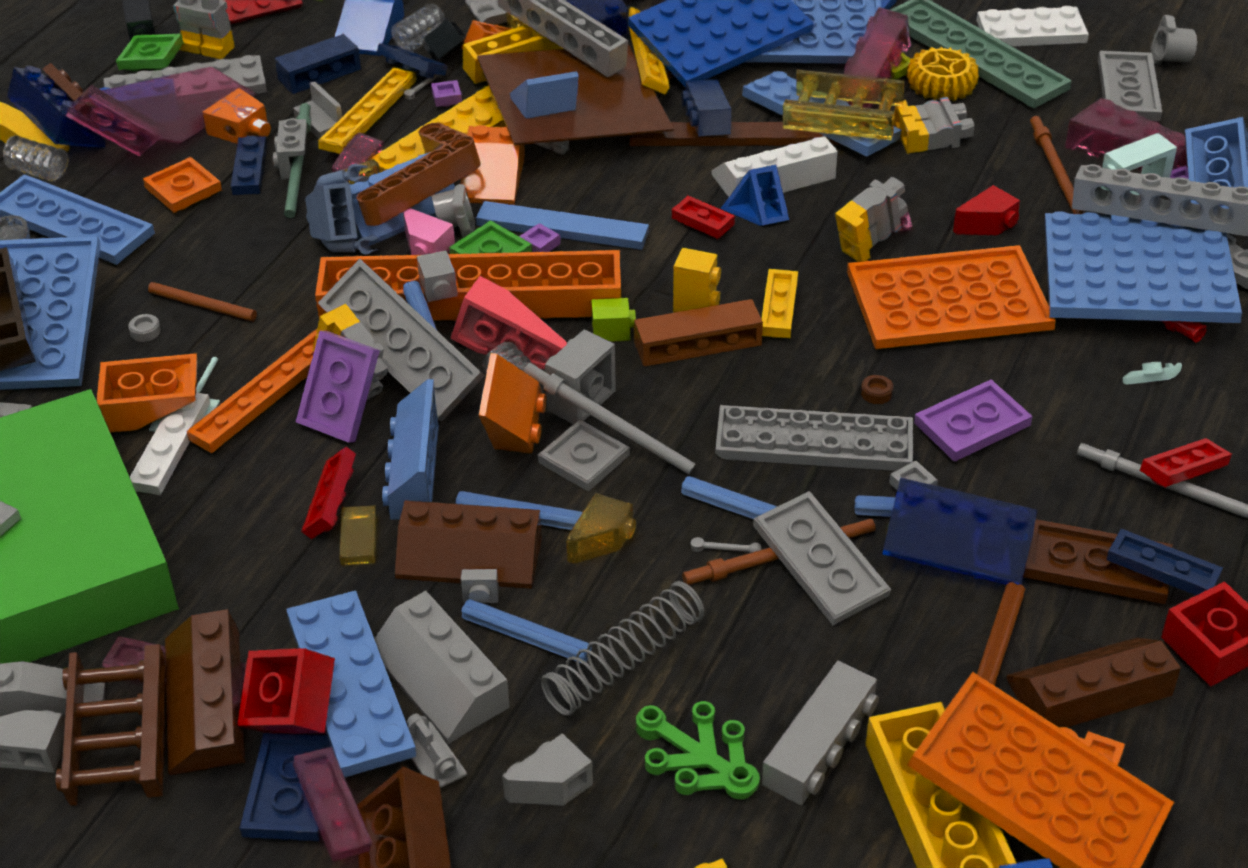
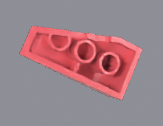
M481 276L478 277L464 297L450 338L477 353L487 355L490 351L502 354L504 359L514 361L515 358L526 360L544 370L548 359L551 356H555L567 344L561 336L508 290Z

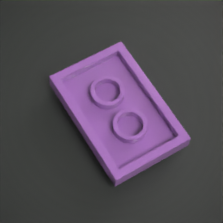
M319 331L296 423L348 443L355 442L380 350L329 331Z
M989 380L916 413L914 424L955 462L1031 426L1033 416L993 380Z

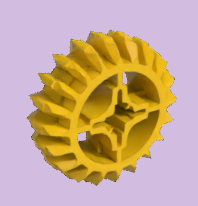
M942 46L939 49L930 47L929 50L923 49L920 53L914 54V57L910 59L907 78L910 89L915 90L917 95L923 94L925 99L930 97L934 100H940V98L948 97L952 101H956L957 98L964 99L966 95L972 94V90L975 89L978 83L979 70L975 59L970 58L968 53H962L960 49L952 50L951 47L945 49Z

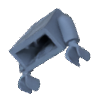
M352 164L347 172L340 170L322 175L317 180L314 191L306 196V219L309 223L310 234L313 238L321 239V242L331 252H357V249H359L362 254L366 255L379 250L371 249L369 246V241L377 240V236L371 235L363 237L359 241L356 240L358 237L348 180L355 182L368 181L369 176L359 177L360 169L366 168V165Z

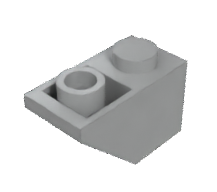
M563 733L551 742L543 743L535 753L522 762L513 764L503 774L504 796L509 803L565 805L593 785L592 761Z

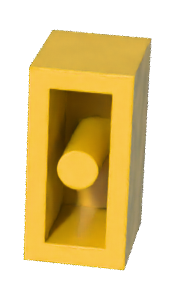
M687 248L681 249L673 271V313L719 305L720 291L716 290V285L720 281L721 268L717 267V254Z

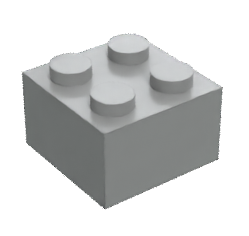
M583 330L574 339L569 340L566 346L555 356H551L545 364V372L550 375L552 373L558 375L565 380L564 384L601 405L616 391L615 344L587 330ZM546 392L548 412L572 424H575L578 420L584 421L590 416L589 413L558 394L553 396Z

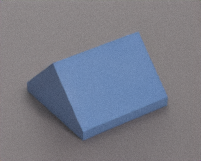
M578 72L525 80L510 93V97L525 118L576 110Z

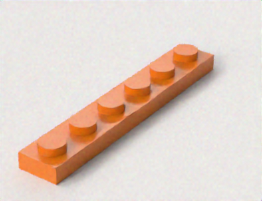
M317 329L187 430L188 440L213 453L308 376L314 352L312 349Z

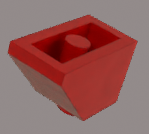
M993 185L956 209L953 232L959 235H999L1017 223L1020 200Z

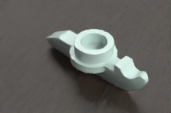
M1161 362L1142 363V370L1130 371L1123 377V383L1128 385L1169 380L1177 376L1181 371L1182 364L1176 363V365H1173L1172 363H1165L1166 367L1162 368Z

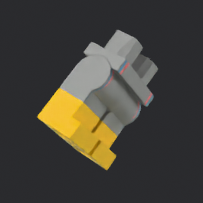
M178 0L173 5L184 41L180 48L181 51L195 54L202 52L204 56L223 59L235 47L228 13L225 11L227 9L226 1Z
M948 97L940 98V102L931 100L923 105L908 106L906 100L895 102L894 126L902 130L900 138L907 154L941 149L951 146V148L960 147L961 138L973 137L974 122L972 118L966 119L967 111L964 103L951 104Z
M894 177L888 179L884 184L875 179L869 184V188L862 191L835 213L838 231L840 232L841 250L858 262L867 261L870 258V248L878 241L887 239L891 235V231L896 233L902 228L900 218L908 212L905 201L899 197L905 192V186Z
M343 304L321 315L312 351L314 352L319 331H329L380 350L367 400L380 394L383 384L379 380L383 379L388 372V367L381 360L384 348L379 342L374 344L370 333L347 304Z

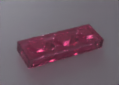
M332 747L294 756V769L332 862L370 851L372 845L371 838Z

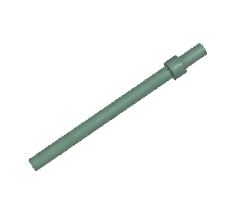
M303 103L300 105L299 115L296 119H306L308 133L312 122L310 118L311 106ZM304 155L292 157L284 215L287 218H294L296 215Z

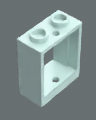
M1156 133L1105 153L1102 168L1112 170L1127 169L1131 171L1143 166L1141 174L1155 173L1160 177L1170 178L1177 147L1162 135ZM1101 186L1102 189L1110 191L1107 187ZM1130 191L1134 195H1139L1135 191Z

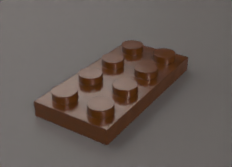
M1033 519L1023 577L1166 604L1169 585L1106 560L1108 551L1118 534ZM1158 542V543H1160V544L1166 545V546L1171 547V548H1172V545H1173V544H1169V543Z

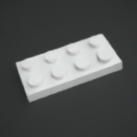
M1039 7L1037 9L1024 10L1014 8L1002 11L990 9L977 13L979 28L1010 46L1087 43L1089 34L1077 7Z

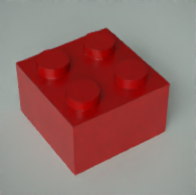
M1222 582L1170 608L1161 638L1210 686H1213L1248 667V603L1226 582Z
M306 648L248 651L237 726L262 733H325L335 658Z

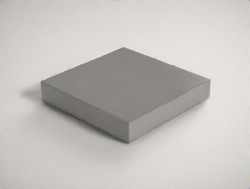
M578 420L538 454V463L584 490L590 491L630 455V447L584 421Z

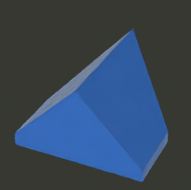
M777 165L749 170L721 209L759 226L788 221L789 217Z

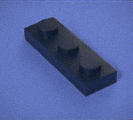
M378 43L376 53L385 56L386 62L397 65L403 63L402 68L410 71H417L418 69L419 75L428 78H434L435 74L446 75L448 65L399 46Z
M266 136L238 138L231 181L232 195L261 193L267 150Z
M1120 529L1108 551L1106 559L1194 595H1198L1216 586L1223 567L1124 529Z

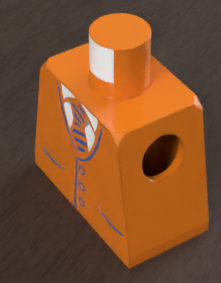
M240 88L202 111L206 133L238 144L239 137L256 135L267 137L271 131V126L267 122L265 106Z

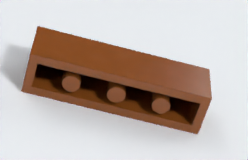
M752 299L634 320V344L643 366H650L762 345L763 321Z

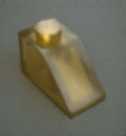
M595 493L566 538L568 562L574 564L619 551L626 538L631 539L636 528V520L633 519V504Z

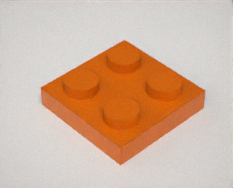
M192 157L143 178L145 188L174 213L222 191L220 180Z

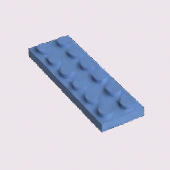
M775 71L743 86V97L795 122H799L862 155L869 156L900 140L902 130L893 126L890 122L871 116L867 111L854 108L848 102L829 96L827 92L816 90L803 81H797L787 76L784 72Z
M26 174L0 192V218L49 238L98 236L101 243L99 258L116 265L155 234L153 224Z
M352 591L287 608L288 621L297 647L306 648L335 658L325 730L341 777L345 778L416 757L415 744L357 592Z

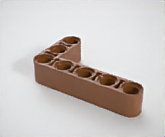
M430 123L419 129V136L425 154L431 153L368 187L357 195V201L365 224L368 226L383 224L477 170L481 166V162L473 137L441 123Z

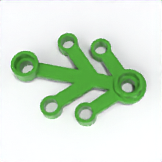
M700 701L692 708V720L697 725L699 742L668 723L663 711L656 706H645L638 712L636 716V731L640 737L646 740H655L662 737L685 752L684 754L667 755L664 750L653 748L645 754V768L653 775H659L665 771L678 770L675 774V789L680 794L690 795L695 791L725 789L727 794L735 799H746L757 790L760 776L754 766L745 762L742 744L745 728L741 722L729 720L722 726V740L728 745L730 762L717 755L712 725L715 719V708L711 703ZM706 712L709 715L701 716L699 713ZM730 731H735V732H738L739 734H737V735H730V734H728V732H730ZM655 759H659V760H661L662 762H661V763H658V764H655V763H652L651 761H652V760H655ZM708 767L715 774L698 776L693 769ZM684 779H689L692 782L689 784H684L681 781Z

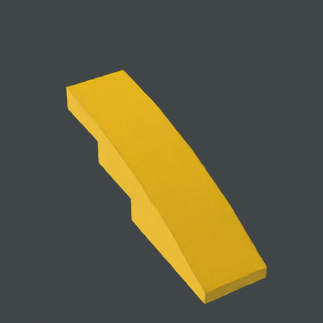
M0 102V140L6 145L13 142L28 155L34 151L49 164L69 151V143L51 129L29 115Z

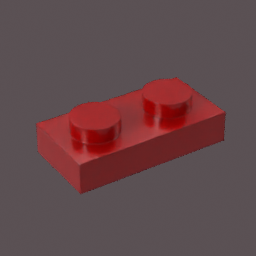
M689 195L672 208V219L717 239L735 225V215Z

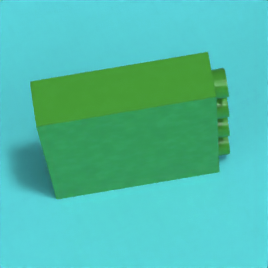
M89 389L0 417V501L18 509L21 517L20 520L0 536V664L21 661L32 662L178 610L179 607L167 562L92 390Z

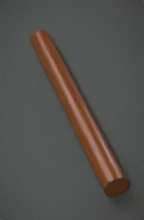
M151 282L148 286L150 294L254 322L257 317L256 310L155 282Z

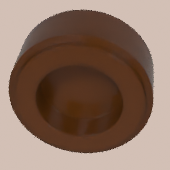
M871 375L862 381L861 396L865 401L872 404H884L892 398L893 383L887 377Z

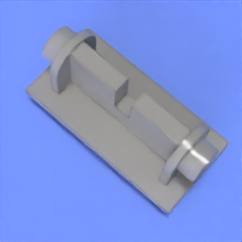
M419 714L411 715L407 719V724L416 748V757L411 759L421 774L438 780L440 788L466 776L467 772L432 722H429L425 716H420Z

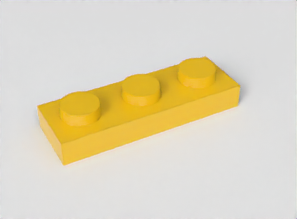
M768 270L761 318L763 321L762 336L774 338L791 337L798 271Z

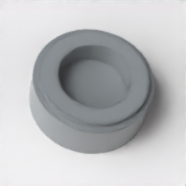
M150 314L138 315L128 325L132 339L139 342L151 341L161 333L158 318Z

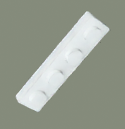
M196 393V401L163 417L130 476L135 491L155 495L162 494L190 442L187 430L203 418L211 404L208 394Z

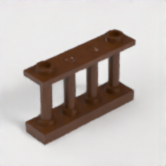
M160 644L146 645L144 660H140L137 665L84 669L78 653H69V666L63 668L62 673L63 686L67 690L62 768L56 770V787L58 792H63L69 805H77L78 786L135 781L136 784L142 785L147 798L163 796L166 660ZM137 679L140 680V683H143V693H138L137 697L83 702L85 684ZM135 712L142 716V726L136 727V731L81 736L82 718ZM137 746L138 750L141 749L140 761H135L134 765L79 770L81 751Z

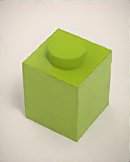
M628 298L591 300L593 334L610 342L630 341V328H634L636 316L635 310H629Z

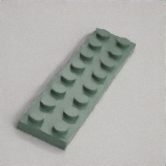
M909 0L885 12V22L928 47L939 49L940 46L945 49L951 47L952 50L960 49L962 53L970 54V58H974L975 63L978 65L979 77L1032 108H1036L1070 90L1072 80L930 0Z

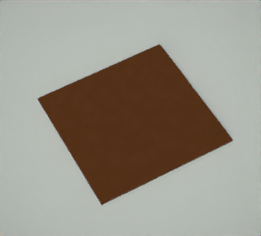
M629 44L626 67L609 77L565 49L477 55L478 62L514 145L674 131L653 89L642 85L637 60ZM578 72L576 110L525 118L510 97V93L525 80Z

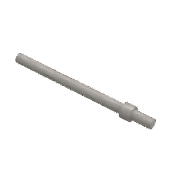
M528 363L524 369L525 373L543 385V390L551 395L556 396L558 394L688 475L693 470L694 462L564 384L565 380L554 373L550 375L532 363Z
M1084 443L1080 444L1077 455L1100 463L1101 468L1112 472L1116 469L1155 484L1150 477L1139 471L1140 464L1120 457V453L1109 449L1105 452ZM1186 481L1164 487L1248 519V504Z

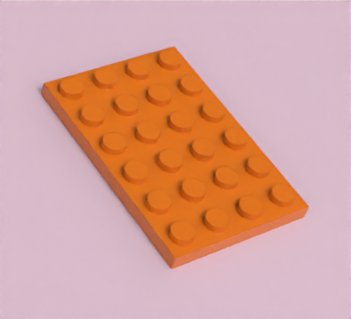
M1020 245L848 263L847 273L875 349L1048 331L1055 328L1056 320L1049 316V305Z
M974 672L971 673L907 764V766L1023 842L1029 848L1035 850L1046 859L1049 858L1052 863L1060 868H1141L1174 804L1166 796Z

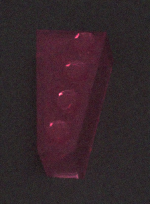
M879 7L875 15L869 18L864 36L858 39L853 57L848 58L842 78L837 79L834 85L833 93L836 95V99L846 101L854 108L869 112L881 93V83L887 84L891 78L892 66L898 67L902 61V51L908 52L911 47L908 15Z
M1101 97L1069 122L1066 148L1075 150L1076 146L1088 149L1087 154L1098 157L1100 153L1105 155L1107 152L1159 133L1177 147L1172 170L1183 166L1188 167L1186 137L1182 133L1174 132L1156 121H1151L1132 110H1127L1114 104L1111 100Z

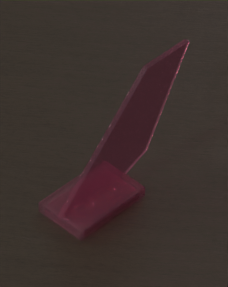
M210 66L105 90H99L91 85L69 106L66 116L133 154L141 156L158 140L181 144L204 129L205 123L202 111L236 89L240 88L252 97L257 93Z

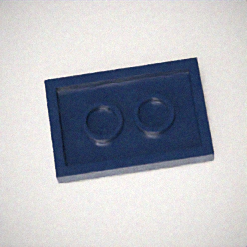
M280 733L263 734L240 824L242 837L320 841L336 767V759L328 736Z

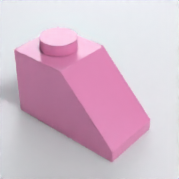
M411 208L403 212L405 233L411 255H425L445 250L448 254L450 253L449 247L455 244L453 224Z

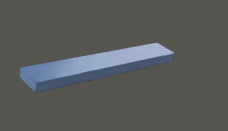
M489 201L483 202L476 216L477 226H483L491 220L508 231L525 233L540 223L560 234V238L638 250L643 249L649 234V224Z

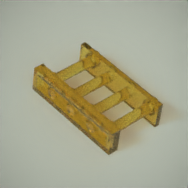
M797 70L796 95L799 98L798 101L785 99L783 104V129L892 140L894 111H890L891 105L903 106L904 80ZM810 97L826 98L825 103L809 102ZM837 100L853 101L851 106L836 105ZM864 102L880 104L879 109L862 107Z

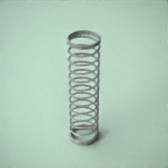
M676 581L670 586V590H663L660 597H653L650 604H644L639 611L632 612L629 619H622L619 627H611L608 634H601L598 642H590L587 649H580L577 652L576 657H569L566 660V665H557L555 673H546L541 679L543 692L550 704L559 713L566 716L574 713L576 709H580V697L586 701H591V690L596 693H602V682L606 685H612L614 682L613 675L623 678L624 668L628 670L634 669V660L644 662L645 653L654 655L656 652L655 645L664 647L666 645V638L674 640L676 638V631L685 632L686 623L695 625L696 622L702 620L704 617V607L700 597L688 584ZM676 586L682 587L693 598L699 611L698 617H696L691 604L675 591ZM669 592L670 601L662 598V596ZM677 596L687 604L692 615L682 607ZM655 600H659L660 609L652 605ZM662 600L668 603L681 618L683 629L677 628L666 615ZM649 607L650 616L642 613V610ZM652 608L660 612L673 630L672 637L666 635L657 624ZM639 614L640 624L632 620L634 615ZM642 615L649 619L660 632L663 638L662 644L657 643L650 636L644 626ZM624 622H629L630 632L621 628ZM631 623L638 626L646 634L651 642L652 652H649L640 644L634 634ZM618 629L620 640L611 635L613 630ZM621 630L635 641L642 653V659H638L630 652L624 642ZM603 637H608L609 647L600 643ZM611 638L624 648L631 660V667L625 665L618 657L613 648ZM597 644L599 655L590 651L592 645ZM600 646L605 648L615 658L621 669V674H617L611 669L602 654ZM587 652L589 664L579 658L581 653ZM590 654L603 664L610 676V682H607L599 675L592 663ZM571 660H576L579 673L568 666ZM579 661L596 677L600 686L599 690L595 689L588 682L582 672ZM560 668H565L569 682L557 674ZM569 670L575 673L583 682L589 693V698L582 695L571 679ZM547 678L556 683L559 692L570 705V710L565 709L554 698L547 684ZM572 692L575 694V697L578 701V706H576V702Z

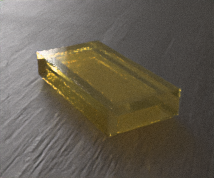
M376 505L342 507L341 565L375 563Z

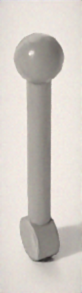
M435 74L434 78H427L413 89L405 90V99H414L415 93L434 79L441 78L444 75Z
M699 537L691 540V549L695 552H700L703 549L749 553L762 550L761 545L756 542L750 545L704 542Z

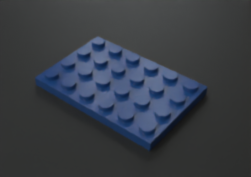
M667 0L628 17V26L685 88L686 81L706 80L813 31L814 25L791 0Z

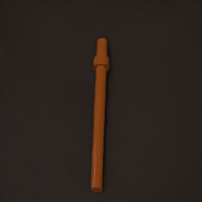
M1039 116L1032 117L1030 123L1034 130V139L1042 147L1073 214L1086 213L1083 210L1072 209L1074 187L1052 144V135L1049 129L1043 125Z
M871 518L840 527L849 539L876 530L875 523ZM769 547L724 561L722 558L708 561L706 566L682 572V578L684 583L688 585L708 579L714 582L727 578L729 573L771 562L779 558Z

